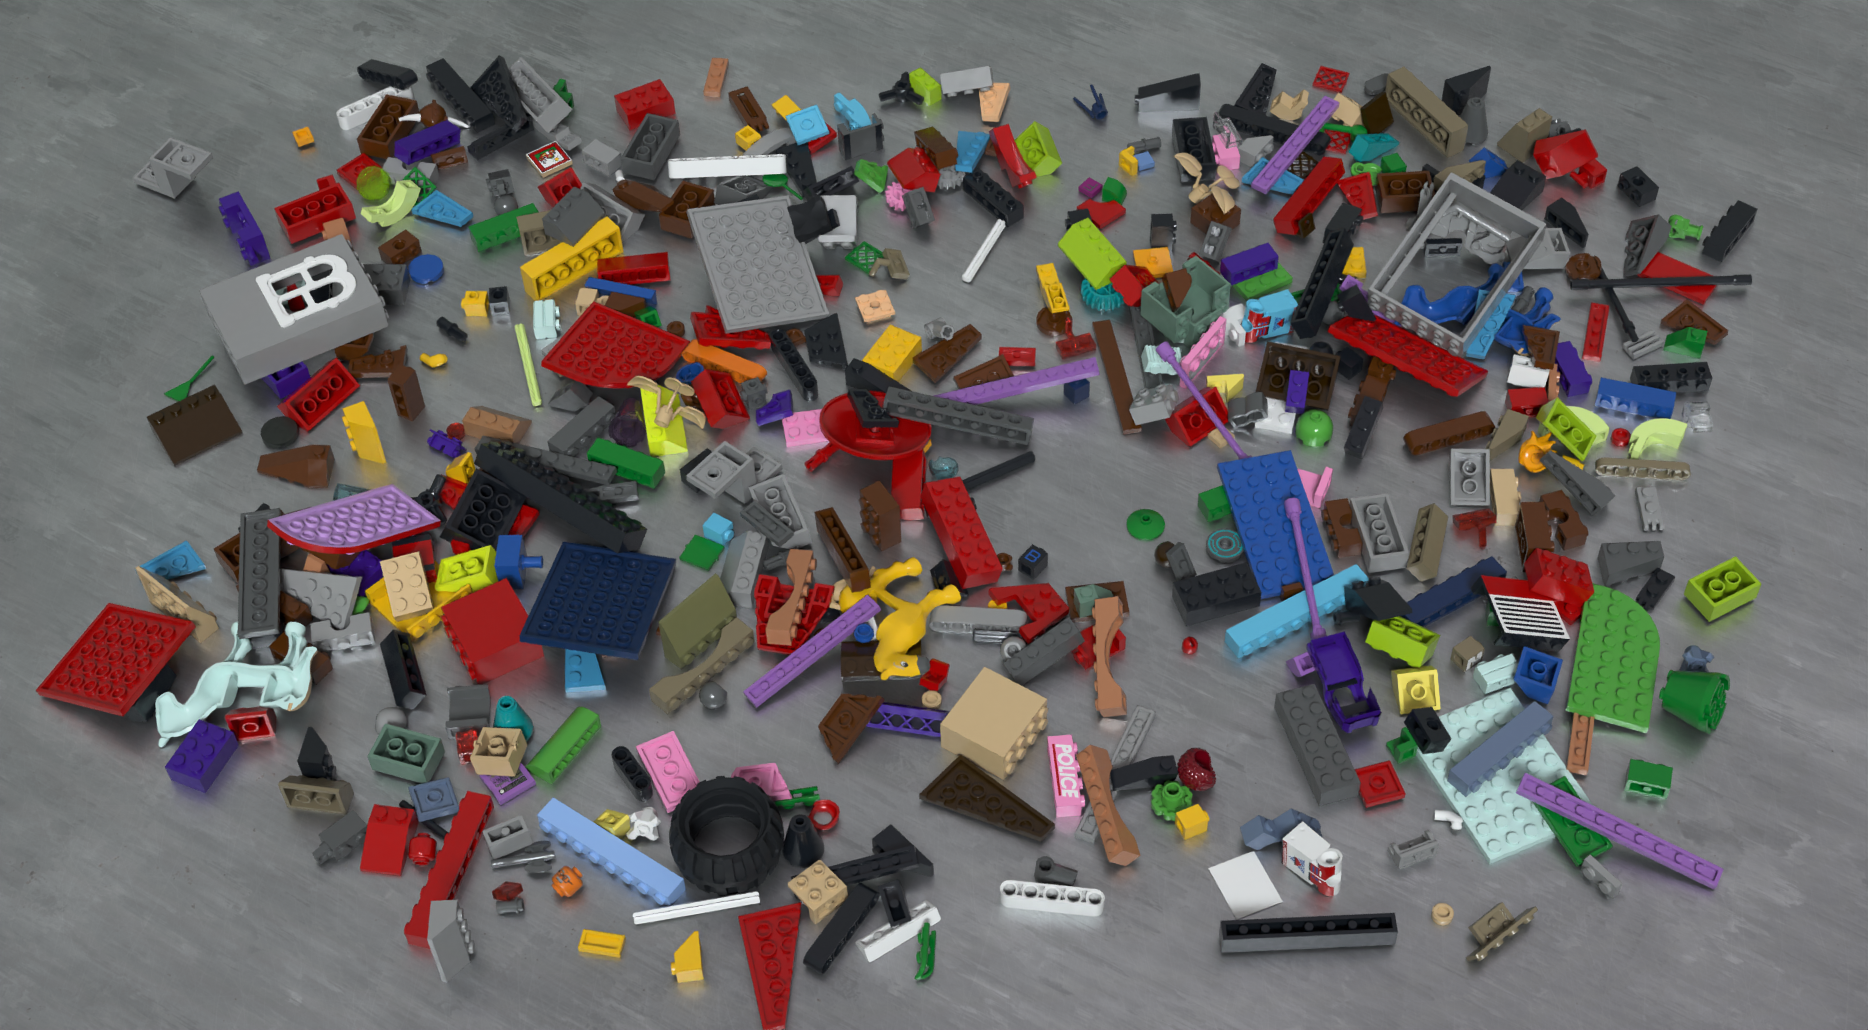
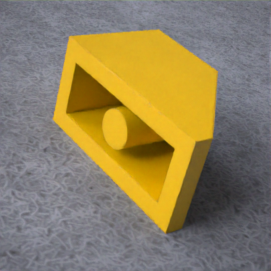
M467 452L456 457L447 466L446 476L468 484L469 478L476 470L472 453Z
M694 931L674 953L675 962H671L672 975H676L678 983L704 980L701 943L698 931Z

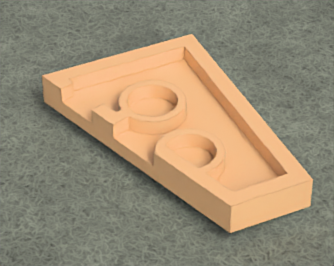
M993 83L994 87L990 88V91L980 92L979 90L983 121L999 122L1010 91V83Z

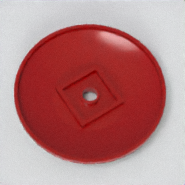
M869 391L879 401L878 405L883 409L886 393ZM848 393L831 399L825 404L820 413L819 426L825 438L842 451L862 458L873 460L905 458L921 451L928 444L931 437V424L889 415L891 418H896L899 421L898 427L862 428L847 396Z

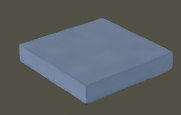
M449 777L408 787L419 822L458 813L459 805Z

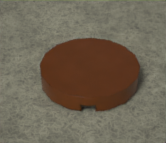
M1589 253L1576 254L1569 258V261L1566 263V275L1570 280H1595L1602 271L1601 261L1597 256H1590Z
M1045 307L1038 312L1036 323L1042 333L1050 336H1060L1071 329L1072 317L1069 311L1051 313Z

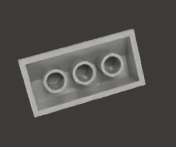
M583 182L580 189L588 192L605 211V215L601 219L609 217L620 228L622 243L639 230L645 214L596 184Z
M784 474L748 487L755 502L793 531L794 536L781 546L782 548H801L812 543L807 525ZM771 541V543H772L773 546L779 547V546H777L774 542Z
M748 530L733 538L730 542L720 580L734 606L753 607L755 600L754 590L759 574H762L763 561L766 559L769 548L768 538L761 532Z
M458 900L431 901L427 941L442 982H448L469 964L471 954L475 952L474 940H471V930H467V919H464V910L460 908Z

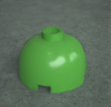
M1317 409L1304 412L1298 418L1296 424V437L1300 438L1303 444L1307 446H1323L1325 442L1331 440L1333 435L1331 418L1327 413Z

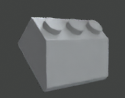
M990 66L940 74L942 92L948 98L956 97L957 93L963 92L964 95L974 94L975 90L987 92L990 91V88L994 87L993 72Z

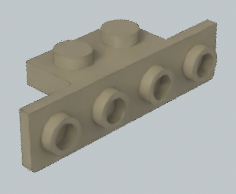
M1503 902L1494 906L1468 927L1481 946L1466 957L1467 961L1475 959L1480 961L1488 956L1487 951L1503 944V938L1507 935L1510 937L1518 932L1520 924H1527L1534 919L1533 914L1538 911L1537 907L1526 909L1514 919Z

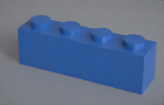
M1601 377L1595 406L1658 419H1671L1676 392Z

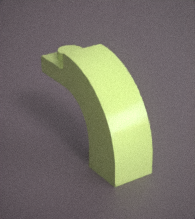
M411 180L397 181L394 192L387 202L380 206L363 207L360 214L368 222H378L382 227L395 224L413 208L421 188Z
M1567 406L1596 435L1592 445L1607 440L1610 428L1603 419L1587 409ZM1541 423L1539 424L1538 433L1540 436L1548 434L1549 431Z
M1666 418L1652 419L1640 424L1631 434L1628 445L1630 447L1628 452L1631 454L1630 459H1639L1643 450L1652 444H1665L1678 449L1688 424Z

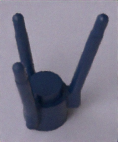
M1092 84L1090 88L1096 100V103L1092 105V111L1076 97L1073 98L1091 118L1095 117L1097 120H1101L1108 115L1102 94L1099 93L1098 98Z

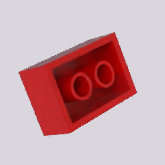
M661 79L614 95L616 110L629 130L638 128L647 113L662 117L676 114L674 99Z
M1536 548L1524 563L1529 588L1532 592L1569 604H1576L1581 608L1584 602L1588 601L1594 593L1588 564Z

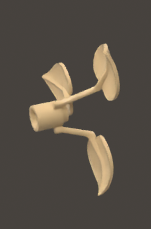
M1178 153L1173 156L1179 160L1189 174L1197 177L1195 184L1192 186L1194 189L1188 195L1193 203L1198 204L1205 197L1213 193L1223 214H1226L1234 207L1235 201L1226 190L1216 186L1220 181H1224L1225 185L1231 189H1236L1240 186L1239 180L1235 178L1230 169L1220 165L1216 171L1221 178L1209 187L1205 184L1198 185L1202 176L1200 172L1202 166L1199 161L1188 153Z
M635 376L628 382L627 385L657 394V409L655 411L657 415L654 420L656 425L668 428L670 421H673L674 417L679 414L696 423L701 429L704 428L706 417L701 411L690 406H680L673 413L671 408L677 392L686 396L694 395L695 390L691 386L681 383V381L672 377L666 378L664 381L665 386L673 389L674 393L668 406L663 405L660 407L661 388L657 387L658 384L643 376Z

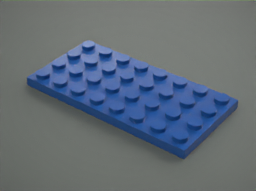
M1291 450L1217 464V470L1250 570L1262 592L1261 599L1280 596L1282 586L1297 582L1301 583L1302 591L1305 590L1293 525L1290 518H1287L1284 506L1285 500L1289 498H1298L1300 501L1302 513L1300 514L1299 521L1312 586L1334 575Z

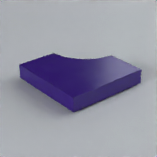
M791 390L773 394L772 399L767 405L756 410L758 426L793 416Z

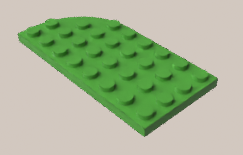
M1592 583L1594 593L1588 601L1584 602L1582 607L1565 711L1578 713L1586 717L1592 716L1600 721L1647 733L1660 651V638L1657 627L1647 611L1635 600L1618 590Z

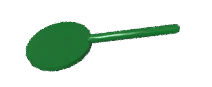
M768 174L762 177L764 184L771 187L783 186L798 199L803 200L802 196L786 185L788 182L786 175Z

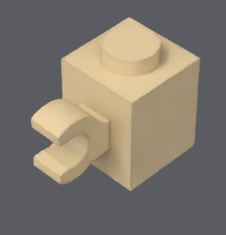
M580 288L575 302L577 315L581 316L593 301L605 305L609 296H601L599 298L598 289Z

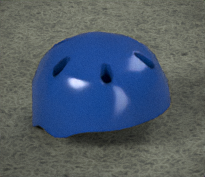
M698 362L687 364L677 372L676 378L681 383L691 385V381L704 370V367Z

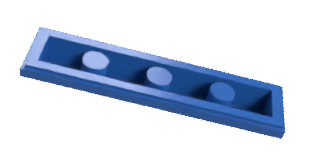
M588 277L585 283L586 288L598 289L599 294L610 296L611 292L645 298L646 303L657 304L656 290Z

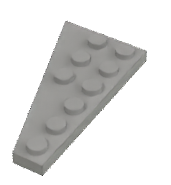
M280 568V591L306 604L311 615L322 621L330 620L333 627L344 630L349 626L350 616H352L362 576Z

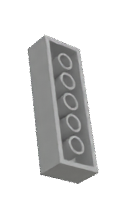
M522 57L508 68L522 106L548 133L556 128L557 124L573 110Z

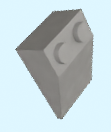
M1450 449V506H1490V449Z

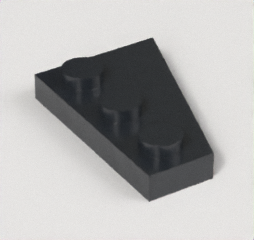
M848 389L847 396L862 428L898 427L899 421L896 418H891L889 416L890 412L886 408L882 409L878 405L879 401L867 389Z

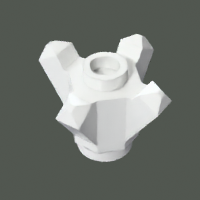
M645 807L641 811L628 815L631 823H635L626 833L628 840H633L638 835L645 836L653 841L659 837L657 826L661 821L658 819L657 811L654 808Z

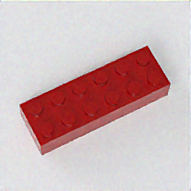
M961 477L926 482L920 497L961 588L966 589L998 582L1003 568Z

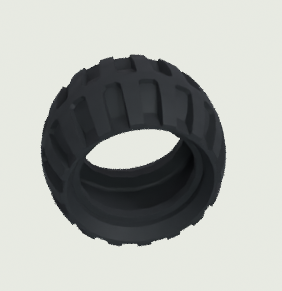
M717 776L716 779L699 782L695 788L689 789L684 794L671 818L669 843L675 863L690 883L696 884L700 890L709 894L713 892L719 896H728V894L746 893L753 887L757 888L766 880L767 875L773 873L783 850L784 827L776 804L761 787L753 782L749 783L741 777ZM724 817L742 818L753 823L759 830L757 838L747 848L735 854L720 856L707 853L694 843L702 828L710 822Z

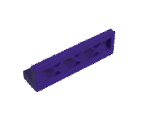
M883 702L877 712H880L885 719L881 723H873L870 720L866 727L941 737V732L934 731L929 724L934 720L943 721L950 711ZM897 714L905 722L900 726H894L889 718ZM914 717H918L925 725L920 729H915L909 721Z

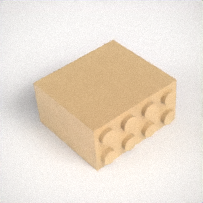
M984 667L941 722V747L957 756L962 755L974 765L1004 780L1008 774L1014 771L1016 762L1019 759H1023L1028 746L1034 744L1039 731H1043L1048 724L1047 699Z

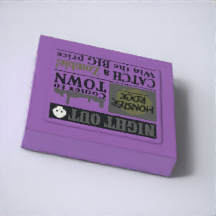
M520 763L515 776L479 775L500 806L536 785L535 780L522 763Z

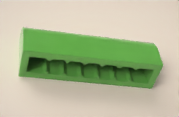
M577 707L526 765L527 771L552 785L601 727L599 715L585 707Z

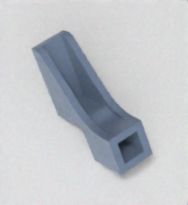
M1292 808L1274 820L1258 815L1240 827L1245 845L1256 850L1282 841L1302 821L1322 837L1321 825L1316 818H1312Z

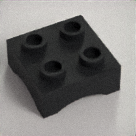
M820 195L813 197L805 203L787 207L793 224L794 235L799 243L833 231L825 202Z

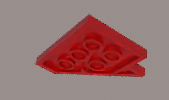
M706 305L705 313L691 312L690 319L699 345L705 347L712 345L723 348L730 346L741 349L746 347L759 350L764 348L770 349L771 341L769 335L762 330L753 329L726 334L718 310L709 305Z

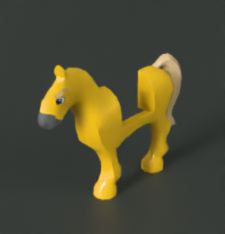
M911 557L903 563L895 561L888 568L876 569L872 566L869 569L871 588L860 592L852 593L845 579L832 584L835 590L829 607L840 610L842 613L846 612L866 595H869L876 603L878 597L885 604L896 610L881 622L876 633V639L879 641L873 659L877 670L882 672L881 680H887L891 675L913 677L928 672L930 661L927 657L906 655L910 647L918 643L926 634V619L935 607L942 604H955L961 600L960 592L953 584L947 585L942 590L933 589L929 591L926 597L918 604L902 600L887 592V585L894 579L906 575L916 577L922 573L921 564L915 557Z

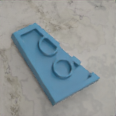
M1262 157L1242 177V183L1251 185L1253 180L1268 164L1269 160ZM1286 170L1270 190L1293 195L1304 180Z
M438 190L412 208V213L459 227H462L473 218V212Z

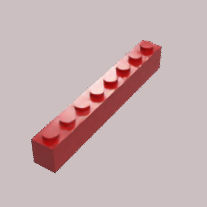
M467 791L465 798L461 799L458 814L453 817L450 832L446 833L442 850H439L437 853L435 866L430 869L427 884L421 889L419 902L413 907L412 918L405 925L404 935L408 944L430 949L427 936L431 901L455 899L483 834L482 831L485 829L494 809L491 796Z

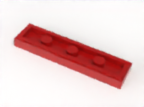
M1591 302L1582 359L1601 361L1609 305Z

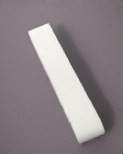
M786 155L675 158L668 160L669 178L768 175L787 172Z

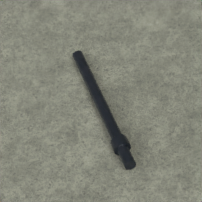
M1602 268L1601 274L1598 276L1599 279H1608ZM1605 288L1623 323L1622 327L1625 333L1629 335L1632 342H1637L1639 338L1635 332V326L1627 317L1614 289Z

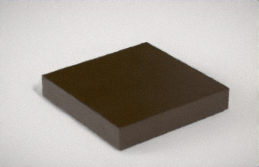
M1380 92L1360 108L1367 134H1380L1394 122L1386 92Z

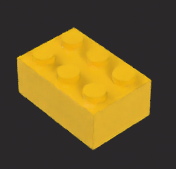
M889 325L862 361L899 382L912 366L913 357L922 352V339L920 336Z

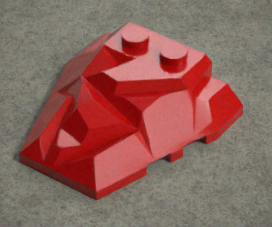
M759 574L754 590L758 650L791 655L800 648L829 608L835 587L815 583L814 589L809 588V595L805 597V609L801 610V623L797 624V637L793 638L791 646L767 644L766 627L769 617L788 601L794 586L781 584L778 577Z

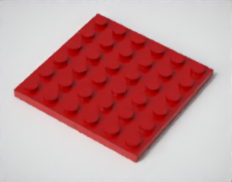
M108 603L40 684L36 692L40 696L124 717L196 626L189 620Z

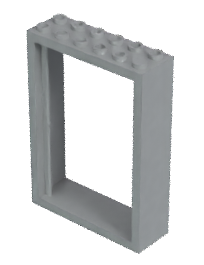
M1451 172L1369 287L1368 305L1372 310L1383 313L1388 319L1399 322L1402 327L1415 331L1421 338L1431 340L1435 346L1443 347L1451 355L1462 358L1542 243L1546 223ZM1454 199L1526 238L1522 247L1460 336L1387 296L1420 247H1424L1423 243Z

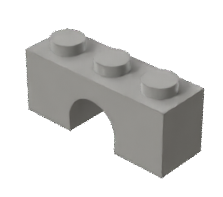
M388 157L381 173L385 184L396 185V182L402 181L411 170H407L405 163L400 159ZM420 162L416 168L435 185L439 178L437 164ZM415 172L410 176V178H415ZM418 180V186H423V180Z
M369 612L350 616V624L344 630H334L330 620L310 623L312 644L319 652L326 653L328 651L375 643L374 627Z

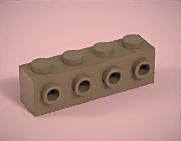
M1435 503L1418 510L1406 568L1421 582L1437 576L1448 516Z

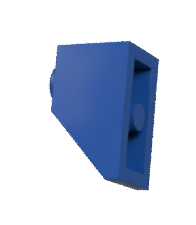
M1485 147L1469 160V162L1486 161L1485 179L1501 176L1508 169L1503 159Z

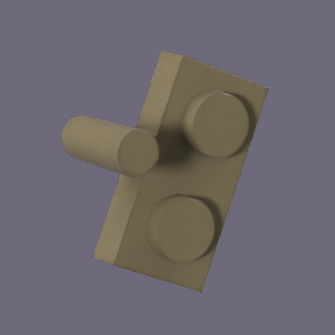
M885 248L882 252L884 258H877L869 271V275L874 277L882 265L888 267L891 278L907 280L910 275L901 250Z

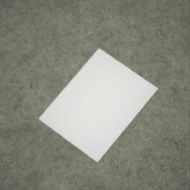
M1254 851L1208 868L1237 920L1283 902Z

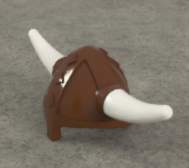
M432 100L431 104L424 106L418 114H410L399 118V121L421 122L427 128L446 120L456 126L469 128L468 124L447 117L444 108L437 104L436 100Z

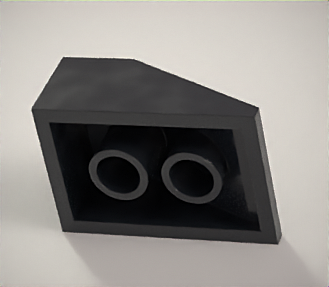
M1486 66L1446 79L1441 101L1457 115H1461L1470 98H1482L1487 93L1491 67Z
M1517 160L1506 170L1490 193L1523 210L1543 192L1546 176Z
M1371 577L1369 581L1365 582L1354 581L1352 585L1344 586L1345 605L1349 611L1376 621L1412 613V608L1387 581L1381 580L1380 577Z

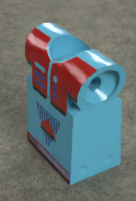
M1288 289L1260 297L1259 300L1249 299L1246 302L1242 327L1246 331V343L1256 342L1260 337L1265 339L1294 332L1290 322L1298 303Z

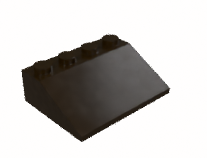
M1267 341L1256 392H1262L1266 398L1286 401L1290 370L1309 372L1305 406L1329 410L1341 356Z
M215 384L147 416L152 432L174 466L243 433Z

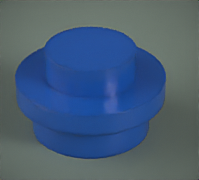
M860 624L854 631V637L858 642L866 643L873 639L874 631L870 625Z

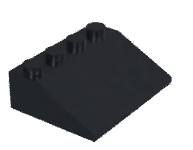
M476 468L446 523L440 538L450 543L452 540L467 543L470 545L471 550L491 545L497 551L499 535H508L526 496Z

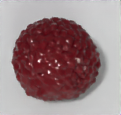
M1191 748L1181 755L1177 763V770L1182 783L1187 788L1195 791H1206L1213 788L1216 783V774L1213 771L1209 753L1201 748Z

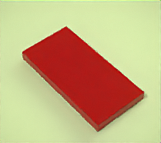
M1657 252L1641 274H1638L1641 278L1713 276L1660 252ZM1717 285L1669 286L1664 288L1704 305Z

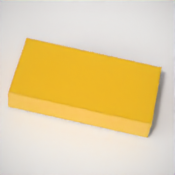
M583 929L578 950L580 952L620 958L626 937L620 934Z

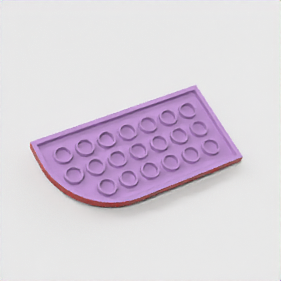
M390 484L269 519L267 527L290 545L320 553L352 555L356 552L369 550L440 527L441 520L395 485Z

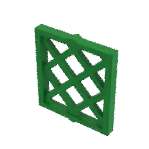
M416 167L403 179L415 180L417 186L418 180H423V186H418L423 188V194L418 196H423L421 201L432 194L437 188ZM415 172V178H410V176ZM426 188H431V190L426 194Z
M865 241L845 256V260L868 274L871 269H868V265L874 264V262H868V259L874 258L875 262L876 258H884L882 251ZM867 252H874V256H867ZM859 253H865V256H859ZM859 259H865L866 262L859 263Z

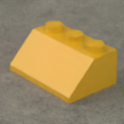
M362 401L342 408L344 416L341 418L345 428L348 427L345 431L349 440L352 439L349 441L352 451H357L359 458L382 464L386 463L376 426L365 402Z

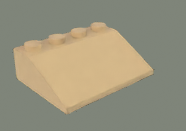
M140 566L135 568L150 603L166 616L192 621L196 627L190 635L199 643H202L219 629L216 623L217 617L211 611L207 612L199 601L194 602L191 596L186 591L182 592L175 582H169L164 577Z

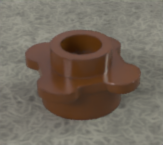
M999 553L997 557L1003 568L1002 571H1011L1013 569L1011 564L1012 556L1007 553Z

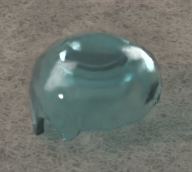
M939 456L935 462L932 459L929 461L930 473L936 480L954 478L959 471L958 463L953 458H942Z

